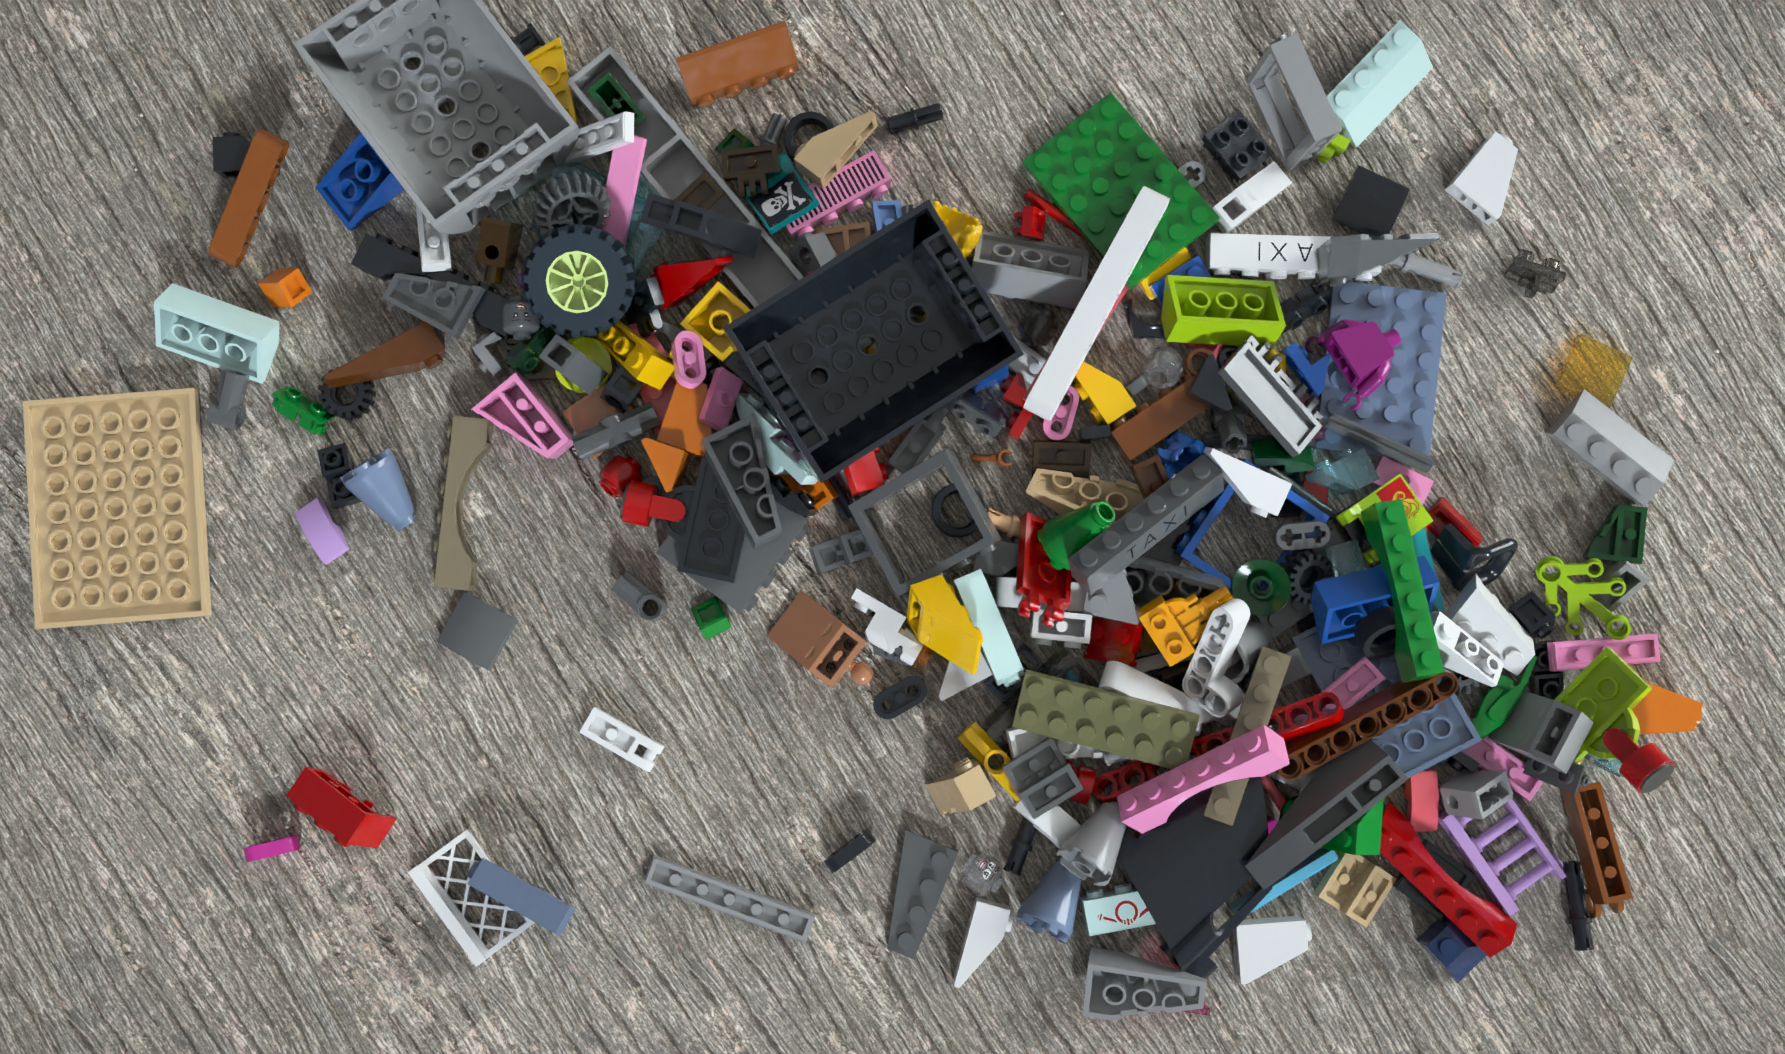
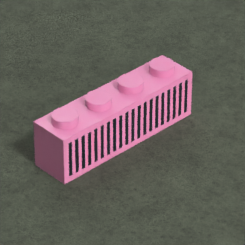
M875 150L843 166L824 190L815 183L808 186L820 205L785 226L792 240L807 232L813 233V228L822 223L824 226L832 224L838 220V215L844 211L853 212L864 205L863 201L872 196L874 199H877L889 191L888 187L891 186V179Z

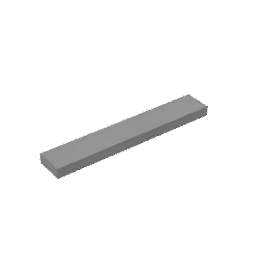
M657 855L653 856L644 880L646 885L805 943L816 916L813 912Z

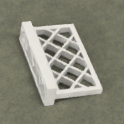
M467 829L421 864L410 870L408 874L477 967L535 922L523 916L527 922L519 928L505 927L507 911L514 910L507 906L488 904V895L485 896L484 903L467 901L470 889L468 882L471 878L468 877L467 880L450 878L453 861L470 863L469 870L475 861L476 852L481 859L485 858L491 861ZM466 838L473 847L471 859L454 857L456 845ZM451 849V855H450V857H449V856H442L443 854H445L447 851H449V850ZM436 859L450 860L447 877L435 876L428 865ZM438 880L446 881L445 889ZM450 881L466 883L464 901L452 899L449 896ZM455 903L463 904L462 912ZM467 905L483 907L481 924L467 921L465 918ZM487 907L504 910L501 927L484 924ZM473 927H479V928H480V930H479V936H478V934L475 932V930L473 929ZM484 928L501 930L499 942L491 949H488L482 941ZM504 931L512 932L503 939Z

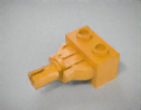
M1223 585L1218 590L1200 599L1197 598L1195 593L1186 599L1173 598L1167 601L1162 596H1159L1136 610L1143 626L1171 667L1196 652L1193 645L1200 640L1211 613L1221 605L1232 600L1233 597L1226 586Z

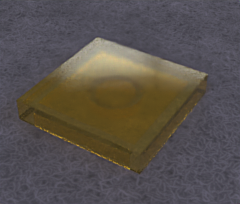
M1579 334L1554 386L1575 396L1582 389H1585L1610 409L1633 357L1588 336Z

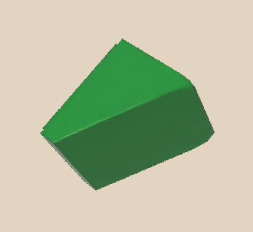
M717 596L691 608L697 625L706 639L731 628V624Z

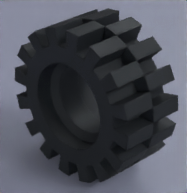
M324 376L321 379L324 381L323 386L319 385L318 390L322 391V394L318 395L319 400L323 401L321 404L323 408L327 409L331 415L347 420L359 419L363 417L361 414H367L370 411L368 407L370 405L373 406L375 401H372V397H376V392L372 389L375 386L371 381L355 383L354 385L357 388L356 399L352 403L343 404L337 397L339 387L328 389Z
M1312 549L1293 550V557L1287 554L1284 557L1287 560L1286 564L1280 563L1291 581L1290 597L1302 604H1307V602L1312 604L1311 597L1314 582L1335 576V571L1331 569L1333 564L1328 561L1327 557ZM1311 566L1312 573L1309 580L1300 586V577L1303 571Z

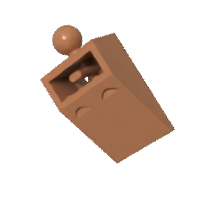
M803 591L799 592L767 635L768 638L831 688L837 686L848 670L851 672L852 680L858 685H866L873 678L874 672L868 663L856 662V659L868 645L869 641ZM848 639L853 640L855 643L852 650H847L844 646L845 641ZM831 662L837 665L835 673H830L827 670V666Z

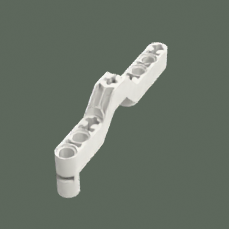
M1108 661L1106 663L1098 686L1100 689L1200 714L1195 736L1200 735L1204 724L1212 721L1227 727L1235 725L1241 705H1239L1225 716L1215 717L1190 699L1185 693L1118 661ZM1325 764L1294 780H1285L1275 771L1268 775L1300 790V794L1314 774Z

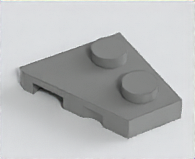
M1126 569L1118 573L1092 595L1086 592L1083 613L1136 625L1139 624L1140 619L1138 618L1133 601L1134 595L1131 585L1126 578Z

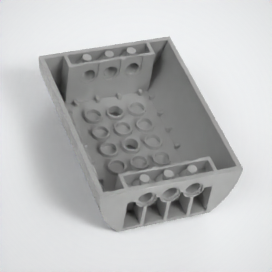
M357 0L293 43L428 221L440 233L458 234L470 231L481 223L482 216L490 217L561 167L576 144L579 134L578 125L481 0ZM411 58L421 60L420 66L415 70L406 68V63ZM445 102L455 104L454 110L449 114L440 112V106ZM478 146H486L489 149L488 155L484 158H476L473 152Z

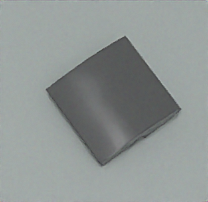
M464 591L437 642L480 667L491 671L518 620L499 608L489 605L475 595Z
M1047 737L1000 766L1033 819H1036L1083 790L1073 769L1065 761L1052 737Z

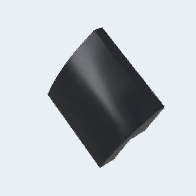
M1358 165L1332 219L1364 234H1369L1370 237L1389 234L1410 189Z

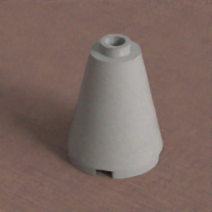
M1259 621L1248 622L1224 674L1235 684L1241 682L1253 668L1261 647L1267 648L1271 642L1270 630L1264 623Z
M1117 802L1103 803L1063 843L1056 853L1057 856H1062L1059 861L1069 872L1084 881L1087 876L1096 879L1093 883L1094 885L1105 886L1109 883L1125 832L1126 824L1121 822Z

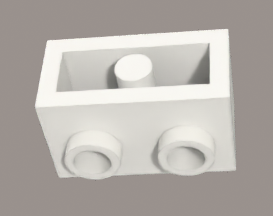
M1039 609L1038 612L1031 610L1029 637L1035 638V644L1052 646L1053 640L1064 641V647L1081 649V643L1089 644L1092 615L1064 612L1063 621L1054 620V626L1051 628L1041 623L1044 610Z

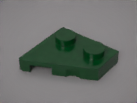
M1622 504L1614 505L1584 552L1583 558H1597L1611 562L1628 561L1636 565L1642 564L1648 508Z

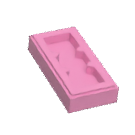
M723 367L716 368L699 420L717 431L728 427L743 380Z
M1381 456L1368 482L1380 487L1401 473L1423 505L1434 481L1385 456Z

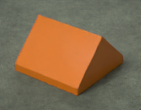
M649 438L642 439V444L666 493L669 494L674 488L681 486L691 455L684 450Z

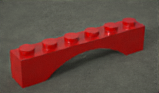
M1390 802L1385 804L1382 815L1380 853L1488 957L1491 958L1510 946L1517 923L1497 904L1473 895L1453 880L1426 850L1411 822Z

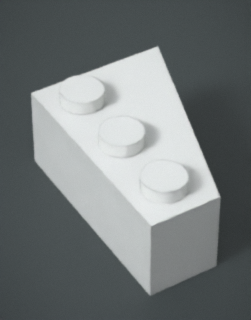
M1475 574L1445 611L1444 615L1504 663L1503 668L1518 676L1535 655L1533 638L1513 615L1504 609L1499 603V599L1493 593H1490L1483 585L1481 579Z

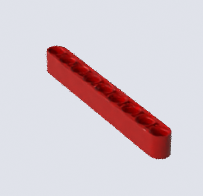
M1322 692L1273 710L1267 727L1279 725L1277 734L1284 738L1286 744L1339 724L1343 720L1345 712L1337 695L1332 692ZM1327 704L1336 705V709L1332 713H1322V709ZM1305 714L1308 716L1304 723H1294V719L1298 715ZM1235 725L1193 740L1190 755L1198 757L1211 751L1217 745L1229 742ZM1136 761L1101 774L1094 781L1093 793L1103 803H1110L1111 801L1118 803L1117 796L1158 777L1157 770L1161 766ZM1141 775L1140 782L1137 785L1130 786L1132 777ZM1109 785H1114L1113 792L1103 796L1104 789Z

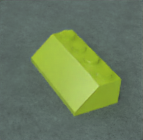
M1167 275L1165 278L1161 321L1166 342L1240 346L1248 336L1252 335L1259 345L1264 341H1268L1271 347H1273L1286 327L1274 281Z

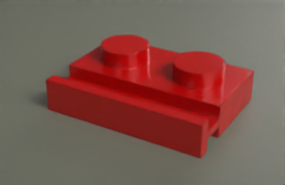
M1092 617L1089 644L1085 643L1088 647L1087 654H1084L1083 658L1105 662L1118 661L1136 667L1135 656L1136 653H1139L1143 625Z

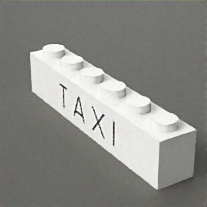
M1211 233L1206 238L1205 267L1209 273H1213V277L1218 278L1230 277V273L1241 274L1242 278H1257L1259 274H1268L1271 279H1285L1287 275H1298L1300 280H1313L1315 276H1319L1317 248L1330 237ZM1382 266L1355 277V281H1371L1372 277L1374 278L1381 273Z

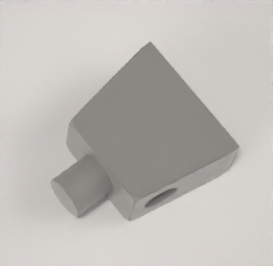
M1506 770L1474 771V773L1462 772L1445 784H1438L1439 801H1443L1448 815L1483 820L1513 798Z

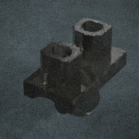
M1521 249L1515 256L1512 264L1505 271L1504 278L1517 282L1518 286L1524 287L1525 297L1532 299L1537 292L1552 294L1558 284L1563 282L1566 277V272L1560 271V261L1553 258H1545L1541 264L1533 262V252Z

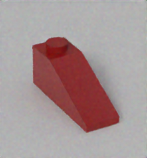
M713 257L680 261L672 264L666 261L657 265L653 269L654 274L650 277H656L658 285L662 289L665 303L661 306L662 309L681 305L734 261L733 257Z

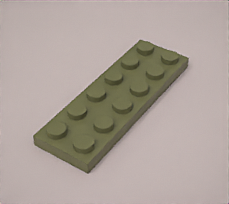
M1026 669L1012 727L1174 769L1188 762L1200 714Z

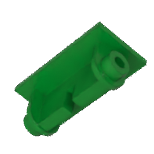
M287 386L272 394L276 397L272 402L275 411L291 421H295L298 414L301 415L297 425L313 435H323L327 429L324 423L335 418L320 403L309 400L296 388Z

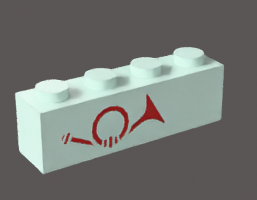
M1132 884L1117 885L1114 887L1115 891L1104 892L1103 889H1094L1087 891V896L1080 897L1086 932L1089 936L1156 924L1136 888L1132 887Z

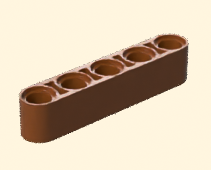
M262 128L256 132L210 244L208 255L235 268L241 264L289 148L288 141Z

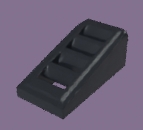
M1024 643L1016 650L1018 657L1023 654L1033 664L1029 669L1020 660L1024 672H1026V669L1036 672L1044 664ZM1025 674L1020 676L1021 680L1008 686L1009 689L1006 692L997 686L993 675L987 677L983 684L1004 704L1022 686Z

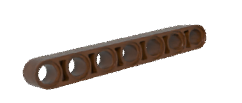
M1444 669V673L1431 678L1403 683L1400 680L1344 710V718L1339 724L1286 743L1285 746L1290 764L1275 772L1285 780L1299 778L1452 696L1458 689L1457 677ZM1442 677L1441 682L1438 685H1436L1438 679ZM1417 690L1415 697L1411 699L1412 693ZM1391 704V708L1385 713L1386 707ZM1366 717L1364 724L1359 726L1360 721ZM1340 731L1339 737L1333 740L1334 735ZM1315 745L1313 751L1307 754L1308 749Z

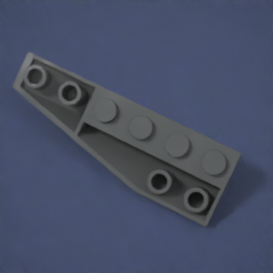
M1371 739L1330 760L1314 774L1247 862L1245 868L1261 888L1265 890L1408 780V777L1394 760Z

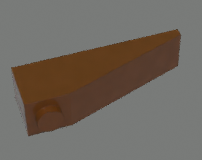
M424 321L325 374V384L329 389L417 372L426 367L433 369L443 362L445 347L430 324Z

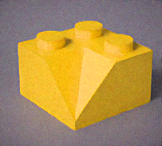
M718 281L684 318L680 325L686 331L696 333L702 340L703 346L725 366L724 363L734 351L725 335L723 327L751 310Z

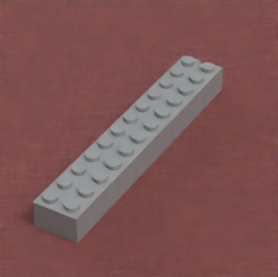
M611 46L566 81L573 94L597 122L609 118V116L587 91L589 87L609 71L629 92L647 116L634 127L635 136L647 139L640 174L658 196L674 200L705 172L725 194L709 210L762 230L754 259L698 242L710 258L733 257L734 261L724 268L722 272L753 309L803 278L802 274Z

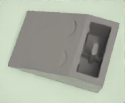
M1523 691L1510 717L1493 730L1489 738L1496 743L1567 774L1594 722L1577 709L1556 700Z

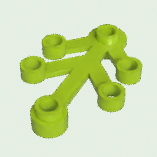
M1547 556L1539 560L1535 569L1536 576L1541 582L1545 583L1546 600L1544 604L1546 606L1555 604L1558 607L1555 611H1552L1555 616L1561 613V604L1557 600V584L1567 591L1568 619L1565 621V629L1568 634L1577 636L1583 632L1584 626L1580 619L1581 603L1605 623L1606 632L1609 637L1615 640H1622L1629 636L1631 632L1629 620L1623 615H1614L1590 595H1623L1626 592V584L1622 578L1612 577L1608 582L1575 583L1568 576L1587 574L1589 577L1597 578L1604 572L1603 563L1597 558H1591L1586 563L1564 564L1560 558L1555 556ZM1592 564L1600 566L1596 572H1592L1588 568ZM1548 566H1554L1556 567V571L1553 573H1547L1545 571V568ZM1614 583L1622 584V588L1619 590H1613L1611 586ZM1620 621L1623 623V626L1621 628H1614L1612 624ZM1576 622L1580 626L1573 630L1569 628V625Z

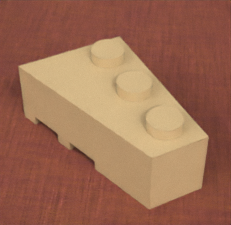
M968 756L953 764L955 769L925 784L941 815L947 812L952 814L956 810L958 812L970 811L996 797L976 758L970 760Z

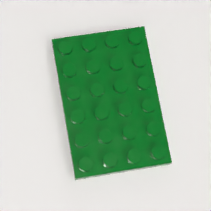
M1112 93L1105 96L1023 160V166L1102 259L1106 255L1143 186L1170 198L1160 222L1125 284L1129 291L1219 222L1220 219Z

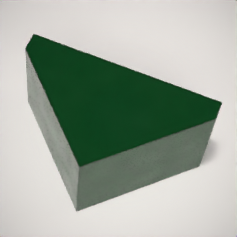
M609 71L587 89L589 94L609 117L625 111L634 113V127L647 117L629 92Z

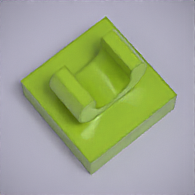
M1338 134L1316 159L1326 164L1333 155L1339 157L1346 150L1351 140Z

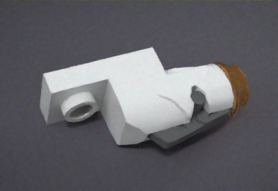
M856 588L851 599L856 601L853 606L867 615L870 610L875 612L874 617L864 632L869 642L873 644L874 654L906 666L911 665L913 668L917 666L923 670L933 650L919 642L917 637L907 627L905 629L901 628L906 619L904 615Z

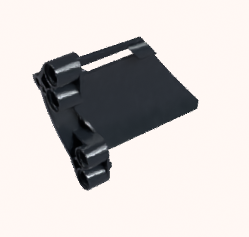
M1249 777L1233 826L1203 815L1212 789L1210 787L1186 799L1169 815L1166 823L1143 833L1138 839L1125 828L1117 861L1125 869L1165 939V942L1159 947L1183 972L1207 979L1218 968L1209 958L1211 954L1272 890V885L1263 890L1245 868L1247 862L1269 835L1261 777ZM1252 876L1254 895L1216 930L1213 924V913Z

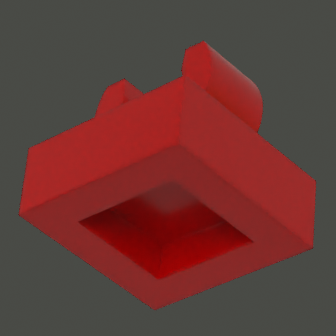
M1023 206V212L1014 213L1016 219L1022 220V226L1020 228H1013L1012 231L1031 240L1043 241L1046 212L1035 206Z

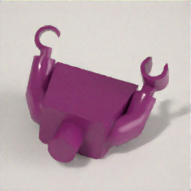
M1344 319L1319 334V338L1316 336L1309 337L1305 342V349L1309 353L1314 352L1310 349V343L1313 340L1318 345L1325 344L1324 346L1351 389L1357 388L1358 390L1356 393H1348L1343 397V403H1346L1351 397H1356L1357 403L1350 409L1351 411H1356L1362 406V398L1369 397L1383 384L1391 370L1390 362L1395 355L1392 348L1401 343V338L1395 329L1382 333L1378 325L1373 321L1364 323L1362 321Z

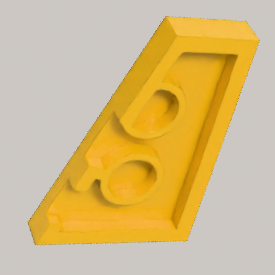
M558 37L524 57L579 126L573 94L566 82L569 80L562 40Z

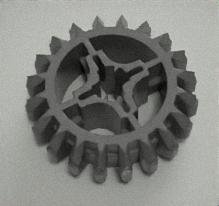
M573 171L572 175L567 177L562 172L560 179L556 180L551 177L550 185L542 184V192H535L536 200L532 202L533 218L535 223H537L538 230L542 234H547L557 228L573 224L592 225L599 229L600 226L607 225L604 218L611 216L608 210L611 206V201L607 196L605 187L595 177L590 178L586 173L579 177Z

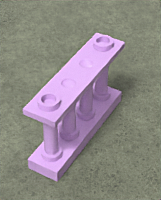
M1513 799L1502 805L1509 815L1475 839L1473 837L1469 838L1464 831V828H1466L1465 824L1473 818L1448 815L1445 810L1439 812V825L1473 874H1475L1492 901L1508 916L1513 915L1519 910L1514 903L1517 899L1516 895L1548 873L1559 879L1566 877L1561 869L1564 865L1560 858L1554 852H1549ZM1516 825L1525 839L1493 862H1486L1480 854L1483 851L1482 848ZM1533 849L1542 863L1511 885L1503 886L1497 878L1500 875L1499 872Z

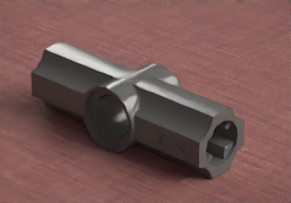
M649 402L624 414L617 413L601 420L599 425L576 434L571 438L581 460H585L609 448L616 449L633 441L634 437L657 428L661 425V422L652 403Z

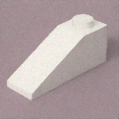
M1205 448L1204 454L1223 472L1224 479L1241 500L1252 506L1251 512L1264 518L1267 517L1268 513L1278 516L1292 486L1291 483L1216 449Z
M975 897L953 977L954 987L960 988L1002 941L1005 931L1010 932L1014 915L1010 914L1009 906Z

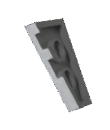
M395 273L381 298L458 339L486 289L480 286H468L455 282H444Z

